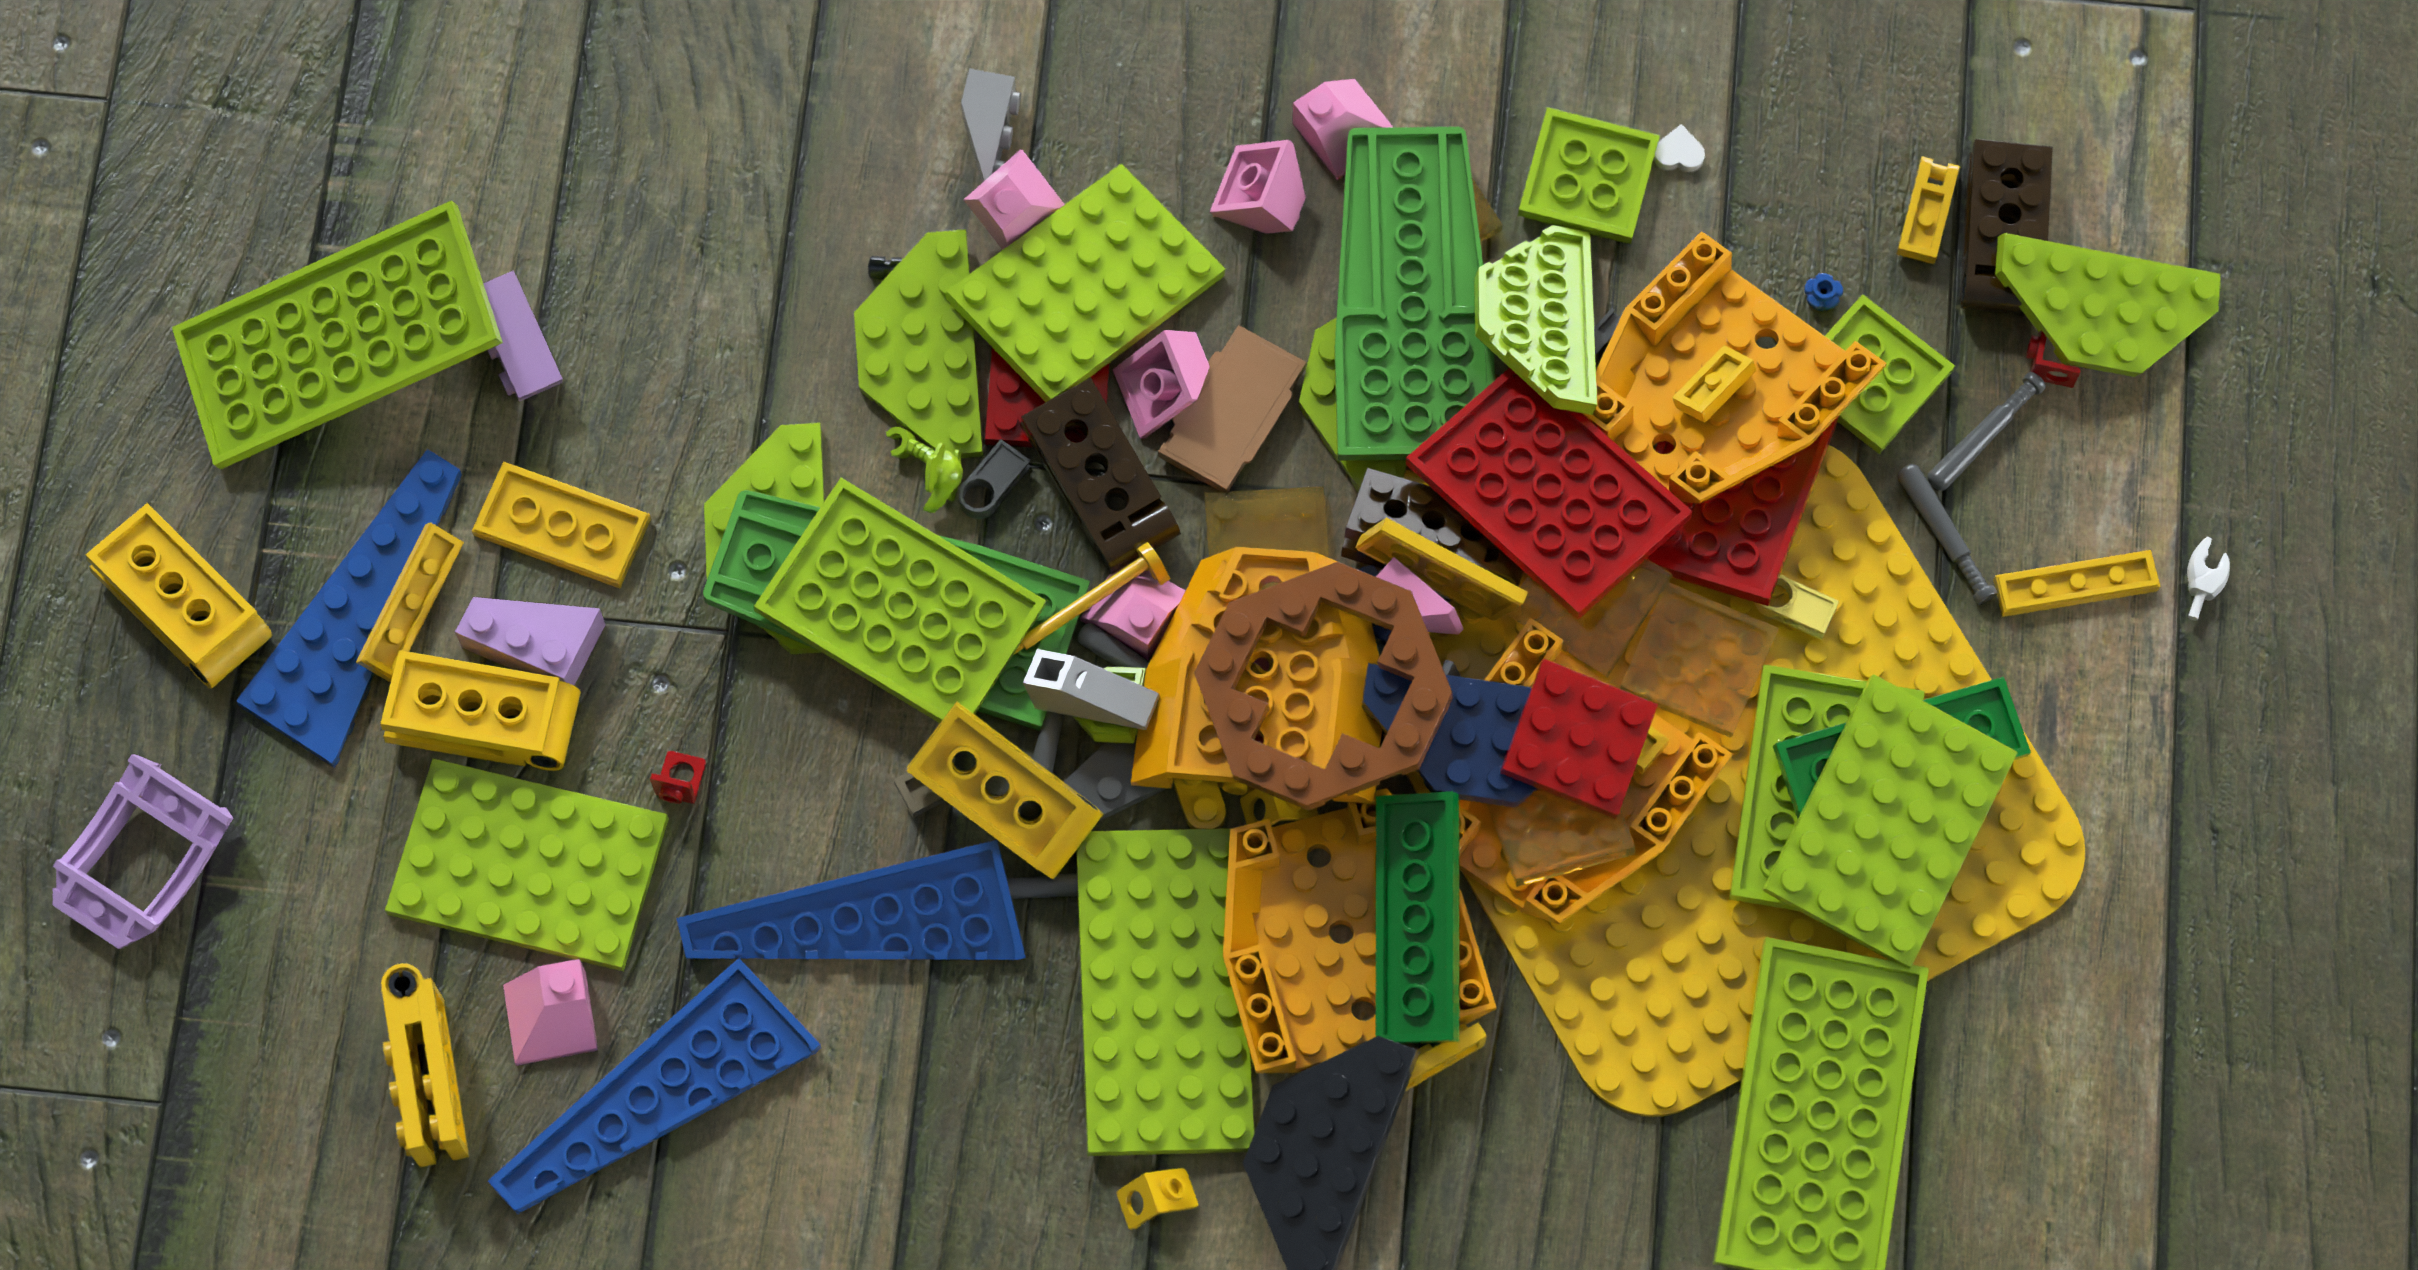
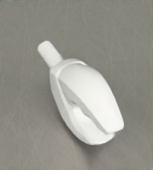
M2210 537L2203 539L2196 547L2187 568L2189 593L2195 596L2188 618L2193 621L2198 620L2204 600L2210 601L2223 590L2229 578L2230 563L2226 553L2222 556L2217 569H2210L2205 565L2212 540Z

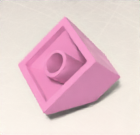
M1355 79L1324 82L1293 102V125L1337 180L1346 173L1348 133L1351 129L1393 127Z
M1290 140L1236 146L1210 213L1215 217L1266 234L1293 231L1294 226L1299 220L1300 211L1306 198L1294 144Z
M1019 150L963 199L1002 250L1065 205L1023 150Z
M1164 330L1113 369L1140 438L1148 437L1198 399L1210 366L1196 332Z
M1395 557L1376 576L1412 591L1428 632L1459 635L1464 629L1454 607Z
M1120 570L1114 572L1113 574H1109L1106 580L1114 574H1116L1117 572H1119ZM1149 570L1144 571L1084 611L1080 620L1086 624H1095L1149 660L1159 645L1185 590L1170 581L1160 586L1158 581L1153 579Z
M580 959L539 966L503 985L516 1066L598 1051L586 971Z

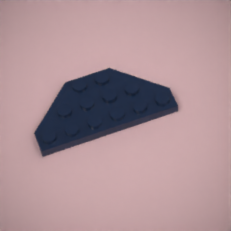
M1368 663L1362 708L1371 719L1374 718L1387 734L1412 681L1378 667V664ZM1445 675L1451 688L1453 699L1419 770L1416 771L1424 779L1423 783L1431 793L1453 791L1459 794L1460 800L1517 807L1538 788L1501 774L1500 770L1531 687Z

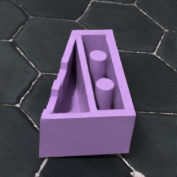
M514 270L483 283L503 342L487 351L492 360L498 357L505 372L500 373L499 377L507 395L515 393L520 402L563 383L561 374Z
M473 597L455 634L462 648L510 669L559 677L560 681L575 685L606 624L601 610L598 608Z

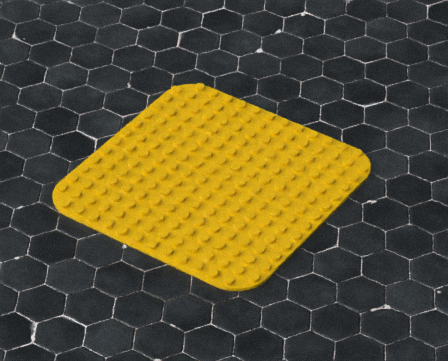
M1828 445L1780 574L1839 601L1822 640L1773 618L1764 616L1756 608L1755 602L1640 567L1634 569L1579 620L1524 572L1519 588L1528 593L1523 605L1496 621H1491L1452 600L1448 603L1454 607L1464 629L1459 635L1428 632L1442 667L1446 660L1453 661L1461 677L1484 680L1528 620L1532 618L1564 640L1562 651L1614 687L1658 704L1655 714L1690 738L1694 739L1696 734L1701 732L1733 754L1662 853L1560 924L1520 912L1462 872L1584 1083L1601 1100L1629 1114L1647 1117L1676 1114L1742 1081L1763 940L1766 937L1889 960L1800 911L1729 899L1763 665L1868 681L1869 677L1875 674L1897 687L1924 691L1923 700L1992 680L1861 470L1844 453ZM1776 585L1769 606L1775 608L1783 607L1790 601L1789 594L1783 587ZM2026 734L2025 737L2031 753L2026 757L2013 761L1913 962V965L1929 968L1927 981L2053 914L2069 899L2081 878L2085 862V842L2079 820ZM1417 771L1406 774L1416 793H1431L1423 783L1424 779ZM1548 793L1550 798L1555 801L1561 802L1566 800ZM1515 846L1506 847L1501 851L1503 861L1509 865H1517L1524 859L1523 852Z

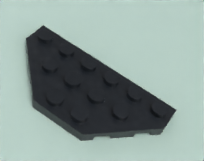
M1377 1036L1272 1086L1243 1161V1166L1287 1270L1338 1269L1420 1054L1418 1050Z

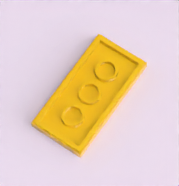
M503 461L474 524L472 533L473 536L621 588L651 521V516L649 513Z
M1387 517L1363 533L1355 547L1358 551L1385 565L1395 557L1432 590L1491 621H1496L1523 605L1528 593Z

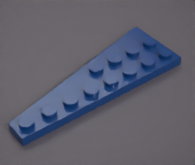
M429 449L425 451L236 700L241 708L334 768L340 761L339 755L348 735H351L355 726L354 720L363 700H366L371 689L369 685L375 674L356 663L425 524L431 522L438 526L442 515H445L462 476L459 468Z
M998 840L676 918L686 958L1019 960L1026 958Z
M738 958L491 1177L488 1182L516 1214H519L814 1055L821 1049V1045L742 960Z

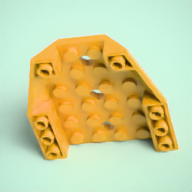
M1702 231L1624 309L1596 369L1597 406L1593 415L1582 413L1680 501L1699 504L1810 446L1886 367L1885 361L1857 341H1854L1845 351L1731 269L1732 252ZM1761 337H1771L1776 340L1777 345L1770 349H1763L1756 344V341ZM1725 345L1754 360L1757 371L1704 423L1677 409L1672 397ZM1667 441L1673 444L1675 449L1669 454H1660L1653 449V446L1658 442Z
M1234 547L1200 561L1146 668L1144 687L1159 693L1160 698L1147 730L1138 729L1131 786L1172 789L1173 778L1240 783L1234 780L1194 672L1229 602L1258 592L1269 582L1282 583L1337 561L1316 552ZM1321 603L1305 638L1267 623L1235 690L1268 703L1270 709L1257 733L1264 738L1263 744L1323 769L1326 768L1342 733L1377 748L1381 747L1383 729L1362 708L1368 663L1378 664L1377 661L1380 657L1372 623L1324 603ZM1266 657L1274 662L1272 669L1265 674H1256L1251 670L1252 663L1258 658ZM1376 786L1350 796L1344 794L1334 798L1333 801L1374 804Z
M1532 618L1528 620L1484 679L1485 681L1532 687L1539 665L1544 658L1613 686L1562 651L1564 640ZM1655 714L1651 726L1669 739L1668 745L1644 774H1641L1636 769L1634 770L1620 812L1615 819L1568 800L1555 801L1550 798L1548 792L1541 789L1529 795L1528 799L1515 808L1459 799V870L1520 912L1560 924L1662 853L1733 754L1701 732H1698L1694 739L1690 738ZM1515 846L1523 852L1524 859L1517 865H1509L1503 861L1501 851L1506 847Z
M1387 788L1375 792L1374 804L1348 802L1347 808L1271 827L1270 820L1266 819L1230 829L1223 960L1256 1073H1297L1304 1071L1376 1037V1013L1370 1020L1361 1021L1354 1017L1352 1007L1357 1002L1367 1001L1374 1006L1376 1011V796L1392 795ZM1314 849H1323L1328 852L1331 860L1324 867H1314L1307 860L1309 852ZM1459 889V1025L1464 1023L1468 1024L1496 1010L1497 1007L1464 898ZM1339 924L1346 925L1351 929L1353 937L1347 943H1336L1329 935L1331 928Z

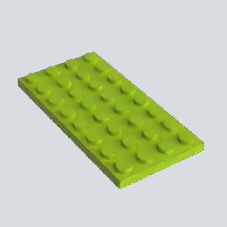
M452 200L172 327L213 465L220 470L503 343L458 205Z
M1230 829L1091 831L1076 850L1087 1156L1248 1151L1254 1135L1250 1051L1223 960Z
M1769 937L1763 940L1713 1264L1741 1270H1885L1929 968L1916 965L1908 968L1895 961Z

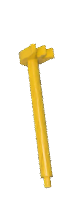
M1148 542L1137 548L1136 550L1140 558L1030 630L1023 638L1015 654L1023 648L1025 650L1029 649L1144 571L1149 570L1153 579H1156L1160 586L1169 581L1171 578L1158 554Z

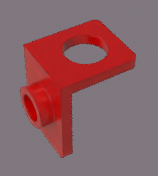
M2042 330L2038 332L2037 336L2031 335L2026 353V358L2033 359L2030 372L2039 375L2044 382L2073 388L2081 369L2043 360L2047 336ZM2048 372H2061L2067 376H2055Z
M668 751L661 774L652 773L650 777L655 795L670 803L681 804L683 801L695 804L706 767L705 759ZM678 764H688L694 770L692 780L688 782L671 778L670 772L672 768Z

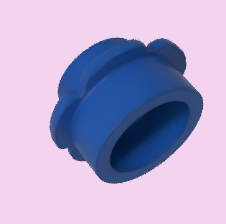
M1822 273L1817 274L1814 279H1809L1806 282L1804 292L1808 304L1813 309L1828 311L1839 304V297L1843 295V287L1839 281L1833 280L1831 275ZM1826 289L1827 294H1822L1820 290Z

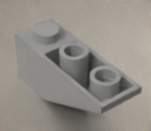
M969 68L961 101L962 116L983 183L1005 163V161H1000L1003 149L1009 150L1011 146L1013 127L1009 126L1011 114L1018 115L1021 92H1016L1015 77Z
M1037 649L1023 681L1035 709L1147 730L1160 698L1159 693L1078 657Z

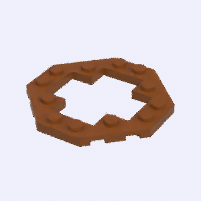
M1340 562L1332 563L1229 602L1194 672L1234 780L1308 811L1323 806L1326 801L1344 794L1350 796L1379 785V781L1402 773L1403 776L1419 770L1453 699L1451 688L1412 591ZM1321 603L1391 630L1392 632L1377 661L1378 667L1412 681L1381 747L1377 748L1342 733L1325 769L1255 741L1254 739L1270 709L1269 705L1265 701L1235 690L1267 623L1305 638Z

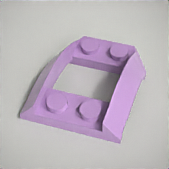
M131 754L128 759L129 765L119 782H115L86 829L61 859L56 860L53 865L56 868V888H53V906L118 949H122L149 935L161 925L193 885L233 819L226 807H218L161 770L160 764L135 754ZM137 806L193 842L176 871L144 912L87 875L125 826Z

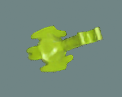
M902 427L890 428L886 432L887 437L894 440L902 437V444L900 447L893 449L891 455L899 459H905L910 455L915 456V458L920 459L926 464L925 490L932 494L926 502L923 511L935 513L946 503L947 499L954 501L958 486L963 478L961 451L955 449L954 453L945 450L946 446L941 442L938 443L934 451L917 441L909 430Z

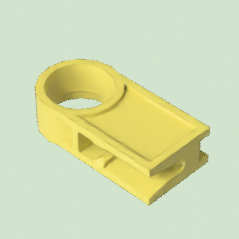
M1780 575L1777 585L1783 587L1789 594L1790 601L1788 604L1775 608L1755 602L1756 608L1766 617L1773 618L1822 640L1839 601L1788 579L1784 575Z

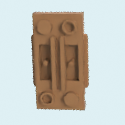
M1239 325L1222 352H1215L1208 361L1210 367L1198 399L1173 417L1175 425L1170 432V437L1166 443L1162 444L1158 451L1159 458L1226 495L1245 464L1253 461L1292 398L1291 391L1306 369V362Z

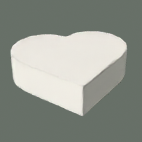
M1681 124L1658 142L1654 162L1663 170L1668 171L1679 168L1685 172H1694L1702 166L1705 151L1702 145Z

